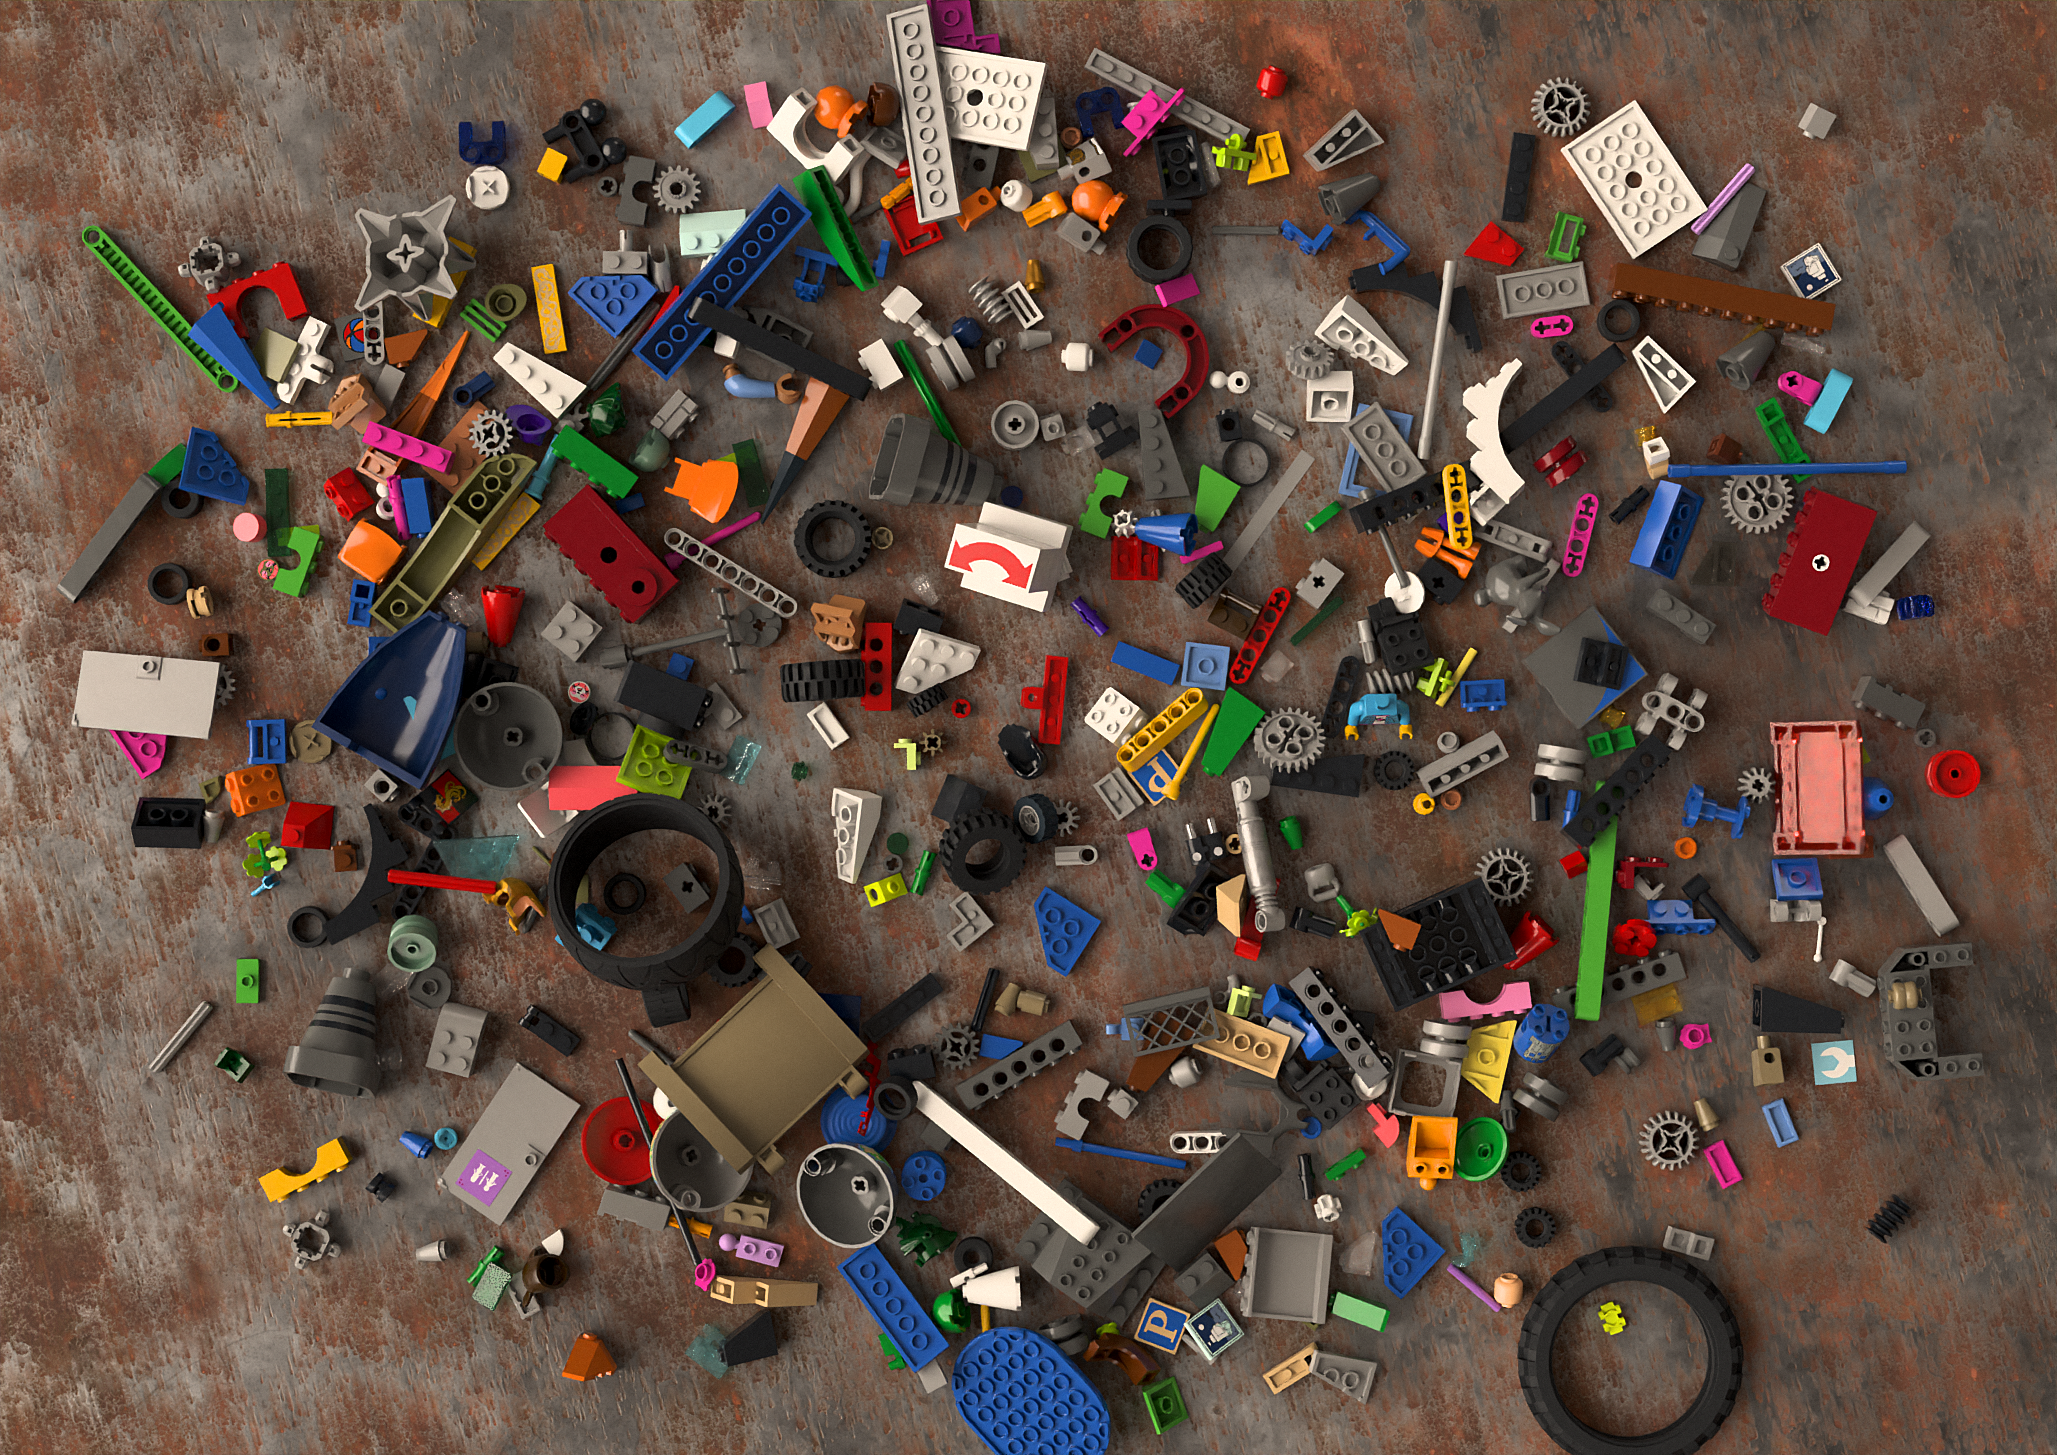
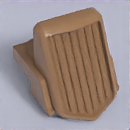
M360 372L359 374L343 377L335 395L330 399L328 409L334 414L331 425L337 430L343 425L346 427L350 424L360 434H364L369 421L378 423L386 416V407L372 390V386L363 373Z
M834 595L829 604L814 602L810 610L817 621L814 631L819 640L826 642L838 654L859 649L867 608L865 601L842 595Z

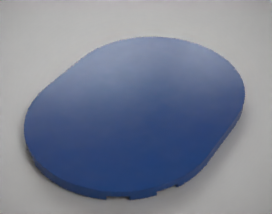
M999 1327L977 1335L963 1348L955 1362L951 1384L956 1400L955 1404L964 1421L996 1455L1105 1454L1111 1437V1418L1108 1406L1093 1382L1050 1339L1025 1328Z

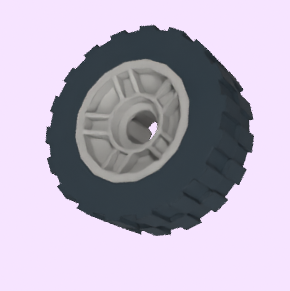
M1035 793L1017 800L1016 805H1014L1013 821L1025 841L1030 844H1037L1052 839L1057 833L1058 817L1054 804L1049 798L1045 797L1044 794Z

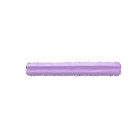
M1749 163L1745 164L1708 206V210L1702 213L1693 223L1691 230L1694 233L1700 235L1754 174L1755 168Z

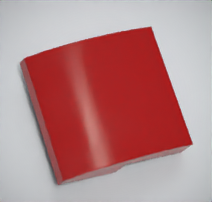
M1111 536V580L1158 581V546L1140 540L1138 536H1129V538L1126 536Z

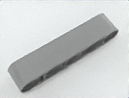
M1914 520L1847 595L1865 609L1927 541L1931 534Z
M1901 834L1885 844L1883 849L1936 934L1941 937L1959 926V921L1906 837Z

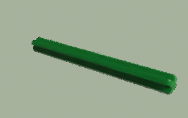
M903 339L895 342L894 347L941 434L962 447L906 342Z

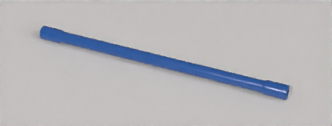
M1905 460L1842 463L1669 464L1667 472L1669 478L1725 475L1905 474L1907 463Z

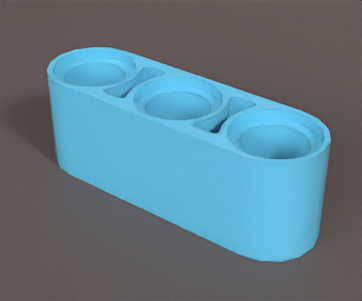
M719 90L680 124L674 133L688 149H692L735 110L736 106Z
M1832 368L1803 424L1824 434L1848 392L1853 378Z

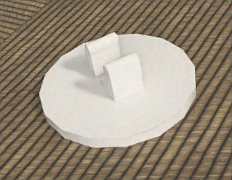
M1404 570L1409 583L1408 586L1402 588L1394 573L1385 584L1386 598L1392 597L1398 613L1407 614L1421 608L1425 599V589L1418 576Z

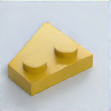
M1279 131L1257 136L1254 153L1257 156L1256 160H1252L1248 185L1289 175Z

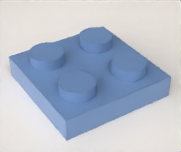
M1186 642L1181 686L1225 691L1230 647Z

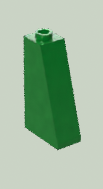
M1228 687L1225 692L1200 763L1204 766L1202 770L1212 778L1214 775L1220 777L1266 713L1231 687Z

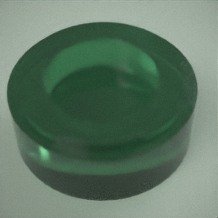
M897 832L888 837L887 848L891 853L899 855L908 849L909 841L904 834Z

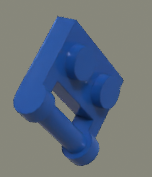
M286 719L246 720V726L249 727L250 758H247L248 764L288 763ZM258 727H263V757H258Z

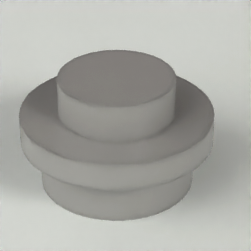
M1445 732L1439 736L1437 744L1442 752L1453 753L1459 748L1460 741L1455 733Z

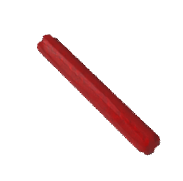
M392 869L388 873V882L485 894H495L497 891V882Z

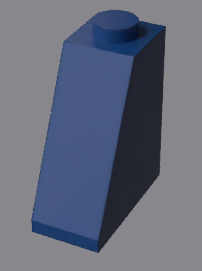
M424 477L401 479L410 534L417 535V538H426L435 525L431 480Z

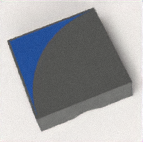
M1594 605L1587 607L1568 622L1559 634L1543 642L1521 660L1537 682L1550 693L1556 706L1575 729L1583 727L1648 675L1629 650L1620 690L1573 681L1582 637L1626 646Z

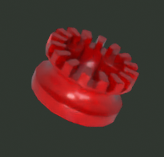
M957 699L953 702L951 711L955 717L965 718L970 714L971 706L967 700ZM959 702L962 705H967L966 713L963 715L960 712H955V709H957L956 704Z

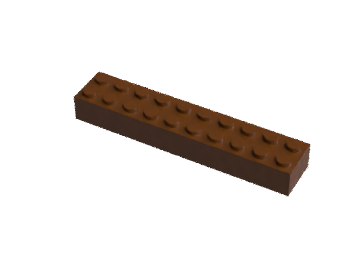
M1619 262L1610 269L1606 294L1611 295V299L1614 300L1628 298L1633 299V303L1646 305V302L1654 303V307L1667 309L1670 306L1675 307L1677 312L1689 313V310L1698 312L1697 315L1702 317H1710L1712 314L1719 316V319L1723 321L1741 320L1740 323L1744 325L1759 323L1765 329L1775 330L1776 327L1784 328V332L1797 334V331L1805 332V336L1818 338L1819 335H1824L1831 331L1836 304Z

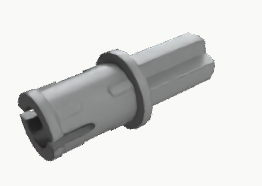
M1260 409L1256 410L1252 417L1254 422L1267 428L1269 433L1273 432L1288 442L1295 432L1294 428L1279 421L1278 417L1275 419Z
M1371 619L1357 621L1361 639L1359 644H1362L1364 659L1368 664L1378 661L1374 642L1376 638L1373 637Z

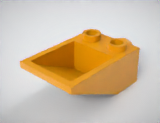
M1413 1115L1407 1148L1406 1167L1408 1177H1420L1419 1183L1424 1190L1434 1189L1437 1185L1436 1178H1453L1457 1117Z

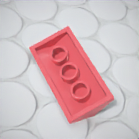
M554 766L549 772L550 810H591L603 802L614 800L613 798L636 794L639 791L616 782L621 766Z

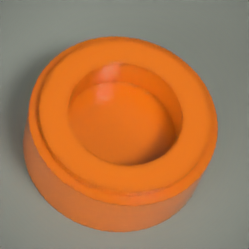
M1689 837L1679 838L1674 844L1675 854L1682 859L1692 858L1697 852L1696 842Z

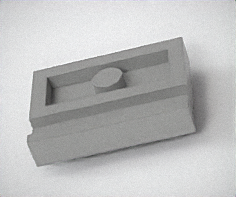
M1119 767L1093 784V787L1118 821L1144 803Z
M782 898L753 911L767 943H770L775 949L800 938V934Z

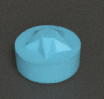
M447 1127L439 1129L434 1136L436 1146L444 1150L453 1148L458 1140L456 1132Z

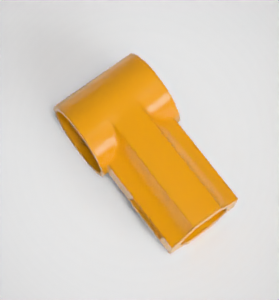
M1059 190L1046 195L1041 199L1042 201L1021 211L1029 228L1050 218H1057L1068 211Z

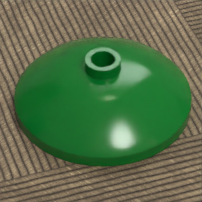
M1489 1117L1472 1119L1461 1127L1456 1134L1453 1167L1459 1176L1471 1182H1482L1499 1172L1509 1152V1138L1504 1127L1498 1121Z

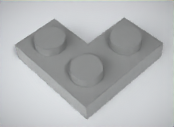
M717 682L707 688L713 691V702L710 708L706 709L705 718L713 714L724 730H727L743 718Z
M968 892L962 893L949 904L963 921L946 935L959 952L994 925Z

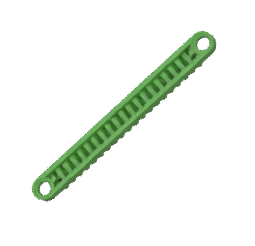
M94 225L86 227L82 232V240L96 257L221 391L226 393L237 391L240 387V381L188 336L193 327L103 229ZM93 231H97L100 234V238L96 243L89 241V234ZM226 376H232L234 379V384L230 388H226L223 385V379Z

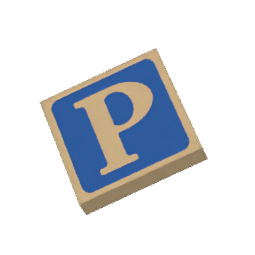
M1163 748L1137 771H1127V773L1152 805L1155 806L1166 797L1161 791L1165 784L1168 785L1169 782H1172L1179 767ZM1186 775L1184 776L1180 785H1182L1185 781L1188 780Z
M1149 1297L1134 1339L1175 1355L1185 1330L1184 1323L1189 1320L1191 1313Z

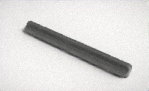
M653 300L588 380L587 386L593 391L598 390L662 308L660 304Z

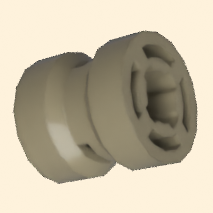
M879 527L873 531L871 540L877 549L886 550L893 545L894 536L889 529Z

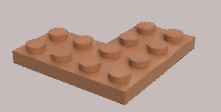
M479 400L475 402L438 446L457 455L450 474L446 475L423 465L421 466L453 495L456 494L475 469L488 458L486 454H478L480 448H473L472 446L475 444V441L469 440L473 436V432H470L469 429L475 427L472 420L478 421L477 414H484L485 410H489ZM495 419L487 421L486 424H490V422L494 421ZM496 443V445L491 448L493 449L498 447L499 443Z

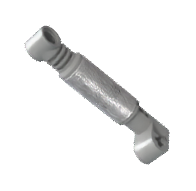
M1265 775L1244 776L1232 782L1231 786L1238 816L1237 831L1250 893L1257 899L1255 904H1258L1256 909L1259 911L1255 915V925L1259 932L1279 931L1284 929L1285 915L1279 907H1276L1278 902H1276L1277 897L1274 895H1276L1277 882L1263 818L1259 815L1257 801L1269 794L1270 783Z

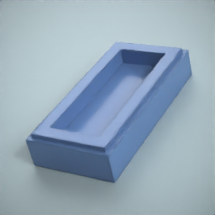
M1783 1098L1761 1106L1777 1147L1780 1148L1799 1140Z

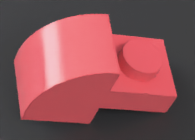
M1371 1101L1365 1107L1378 1122L1372 1130L1384 1145L1389 1148L1396 1141L1399 1134L1398 1120L1393 1113H1390L1385 1118L1384 1115L1387 1112L1379 1103L1375 1105Z

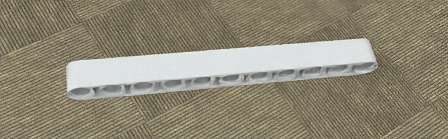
M922 1080L912 1082L918 1095L916 1107L1077 1240L1088 1245L1101 1228L1093 1219Z

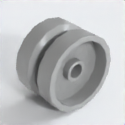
M953 335L943 340L942 345L947 353L946 355L942 353L937 345L926 349V353L932 362L930 364L939 380H942L948 392L959 387V382L955 376L956 372L962 381L966 383L976 378Z
M1017 400L1005 402L993 413L991 420L992 435L997 444L1004 449L1011 451L1024 450L1031 446L1037 438L1039 431L1038 416L1034 409L1025 402ZM1012 423L1019 424L1016 431L1012 430Z
M1539 744L1538 756L1550 759V763H1536L1535 775L1568 782V780L1582 782L1584 771L1580 768L1571 767V763L1584 764L1587 756L1586 751Z
M1424 1020L1422 1031L1436 1037L1421 1039L1420 1051L1440 1057L1468 1058L1469 1046L1465 1043L1457 1042L1456 1039H1470L1472 1033L1471 1026L1438 1020Z

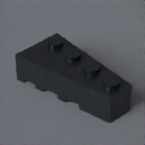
M1365 754L1315 759V765L1308 762V769L1306 770L1300 766L1299 772L1295 768H1292L1290 773L1287 772V768H1283L1279 772V766L1276 765L1271 770L1270 785L1359 798Z

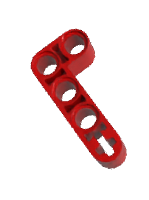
M1276 878V882H1277V883H1276V884H1277V890L1275 891L1276 894H1277V891H1278V888H1279V885H1280V881H1281L1280 878ZM1251 895L1241 936L1237 938L1233 954L1256 962L1264 932H1259L1256 928L1255 915L1259 910L1256 909L1258 904H1255L1257 899Z

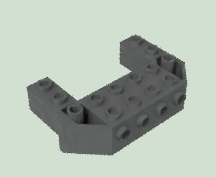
M1959 941L1900 946L1894 950L1878 970L1877 984L1880 992L1879 1005L1882 1012L1884 1053L1886 1059L1910 1079L1919 1082L1984 1075L1982 1053L1966 1051L1938 1054L1929 969L1974 965L1971 942ZM1915 982L1916 987H1920L1922 992V1001H1918L1917 1008L1897 1010L1894 1008L1893 1003L1889 1004L1888 990H1892L1893 983Z

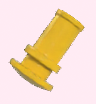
M1427 793L1418 794L1413 801L1415 811L1422 815L1431 813L1435 808L1434 798H1430Z

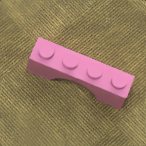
M1527 980L1504 983L1500 994L1488 1003H1475L1471 1001L1462 989L1447 990L1439 993L1442 1018L1448 1019L1449 1023L1459 1022L1461 1017L1470 1016V1020L1481 1019L1483 1014L1489 1013L1492 1014V1017L1503 1016L1505 1011L1512 1010L1514 1014L1526 1013L1527 1008H1532L1529 981Z

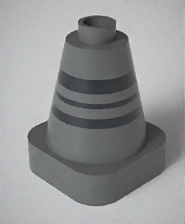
M899 413L893 414L886 425L871 478L869 498L892 506L902 507L907 506L909 503L981 507L987 499L996 501L1002 486V476L994 474V465L932 431L929 420Z
M344 968L342 977L332 978L299 1046L288 1047L282 1074L289 1082L325 1092L362 1099H376L382 1072L375 1063L376 987L368 983L370 973L355 968Z

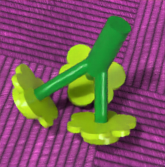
M267 831L255 832L246 839L250 848H258L261 853L257 855L249 854L248 859L243 861L242 865L247 870L248 876L254 875L256 878H260L264 875V871H269L273 867L276 871H281L284 865L288 863L287 852L284 848L272 846L265 853L264 848L272 841L270 833Z
M1339 895L1336 898L1338 904L1347 914V925L1349 929L1340 930L1339 933H1345L1346 937L1354 938L1355 935H1359V930L1378 922L1377 918L1379 915L1375 914L1376 907L1372 915L1369 916L1367 910L1358 911L1354 909L1343 895Z

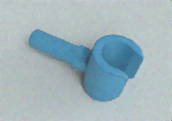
M273 873L265 876L261 886L251 892V895L255 897L265 889L278 886L280 881H272V877L276 874Z

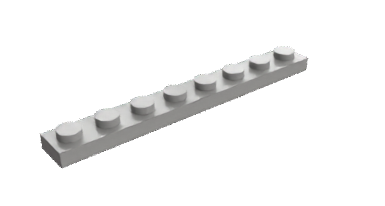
M1094 48L1084 69L1141 99L1152 89L1160 98L1168 103L1178 92L1097 48ZM1188 96L1178 106L1174 104L1169 110L1173 116L1223 142L1226 139H1230L1233 134L1242 135L1243 141H1245L1250 131L1249 128Z

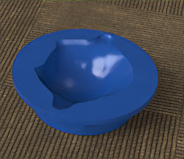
M869 1085L855 1100L842 1087L836 1089L823 1106L820 1122L823 1136L828 1144L841 1141L860 1143L880 1153L892 1141L897 1128V1120L884 1117L874 1106L865 1137L858 1133L860 1122H865L866 1117L859 1116L865 1115L860 1112H868L869 1110L866 1107L870 1094ZM886 1094L888 1101L892 1105H894L890 1097Z

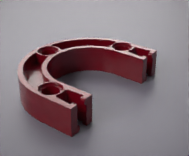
M1161 304L1142 305L1123 313L1102 330L1097 337L1104 343L1106 341L1104 339L1105 336L1113 330H1116L1117 334L1121 336L1113 346L1110 343L1106 345L1111 354L1133 335L1146 329H1161L1171 333L1179 340L1186 355L1185 372L1172 388L1154 402L1158 410L1162 408L1161 403L1169 397L1177 403V406L1170 413L1166 410L1163 412L1165 419L1168 421L1190 403L1202 388L1208 373L1209 350L1201 329L1187 314L1174 307H1163ZM1128 321L1131 323L1132 329L1128 332H1123L1119 327L1120 323ZM1184 327H1190L1194 334L1187 338L1182 335L1181 330ZM1183 388L1188 392V397L1181 400L1177 398L1176 391Z

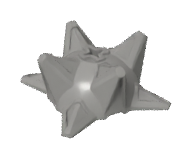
M451 194L423 212L414 211L395 214L391 217L362 208L356 212L354 216L368 242L365 249V269L368 276L354 306L356 309L363 312L392 295L404 302L423 321H429L432 318L434 294L449 299H454L457 296L458 291L450 274L474 269L476 260L448 240L445 234L457 202Z

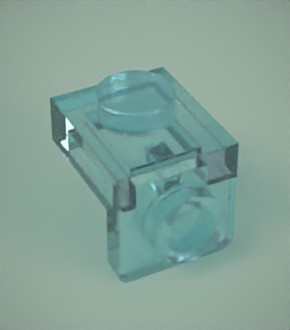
M1468 1232L1459 1233L1462 1255L1450 1257V1261L1453 1265H1457V1267H1465L1470 1265L1469 1262L1475 1261L1473 1251L1476 1250V1243L1474 1237H1470Z

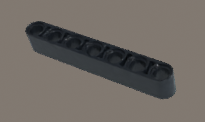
M1613 343L1503 430L1499 434V438L1504 451L1510 454L1629 360L1617 344Z

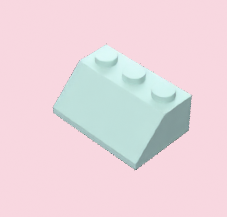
M746 209L680 214L679 234L682 257L684 259L699 258L716 254L746 219Z

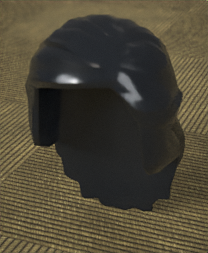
M1013 723L1003 727L998 735V744L1014 774L1024 780L1040 777L1045 772L1048 763L1043 748L1030 731L1023 726H1017Z

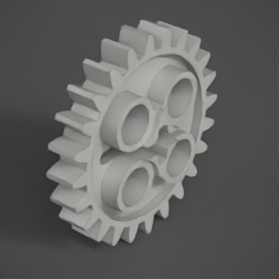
M1730 475L1732 480H1725L1724 483L1729 487L1721 489L1723 493H1726V496L1720 498V500L1725 501L1727 504L1721 508L1729 510L1725 517L1732 516L1731 525L1738 522V530L1746 526V533H1750L1753 528L1755 534H1759L1761 528L1764 533L1769 532V526L1774 530L1777 528L1776 522L1779 524L1784 523L1781 516L1788 517L1790 515L1785 509L1793 507L1787 501L1793 499L1794 496L1787 495V492L1792 490V487H1785L1789 480H1781L1782 475ZM1757 478H1762L1765 481L1764 489H1760L1756 485ZM1738 489H1743L1746 492L1745 500H1741L1737 496ZM1756 495H1760L1761 498L1754 502L1753 498ZM1768 497L1775 498L1777 502L1775 508L1768 505ZM1750 508L1757 510L1758 516L1756 519L1749 516Z
M1291 707L1288 708V712H1284L1280 708L1279 714L1271 711V718L1265 715L1264 722L1259 721L1258 728H1255L1254 743L1255 751H1258V758L1263 757V764L1271 762V769L1276 765L1279 766V772L1283 768H1287L1288 773L1291 772L1292 768L1299 772L1300 766L1307 770L1308 762L1315 765V758L1320 759L1321 752H1324L1325 737L1324 729H1321V722L1315 723V716L1308 718V711L1303 715L1300 714V708L1295 713L1292 712Z

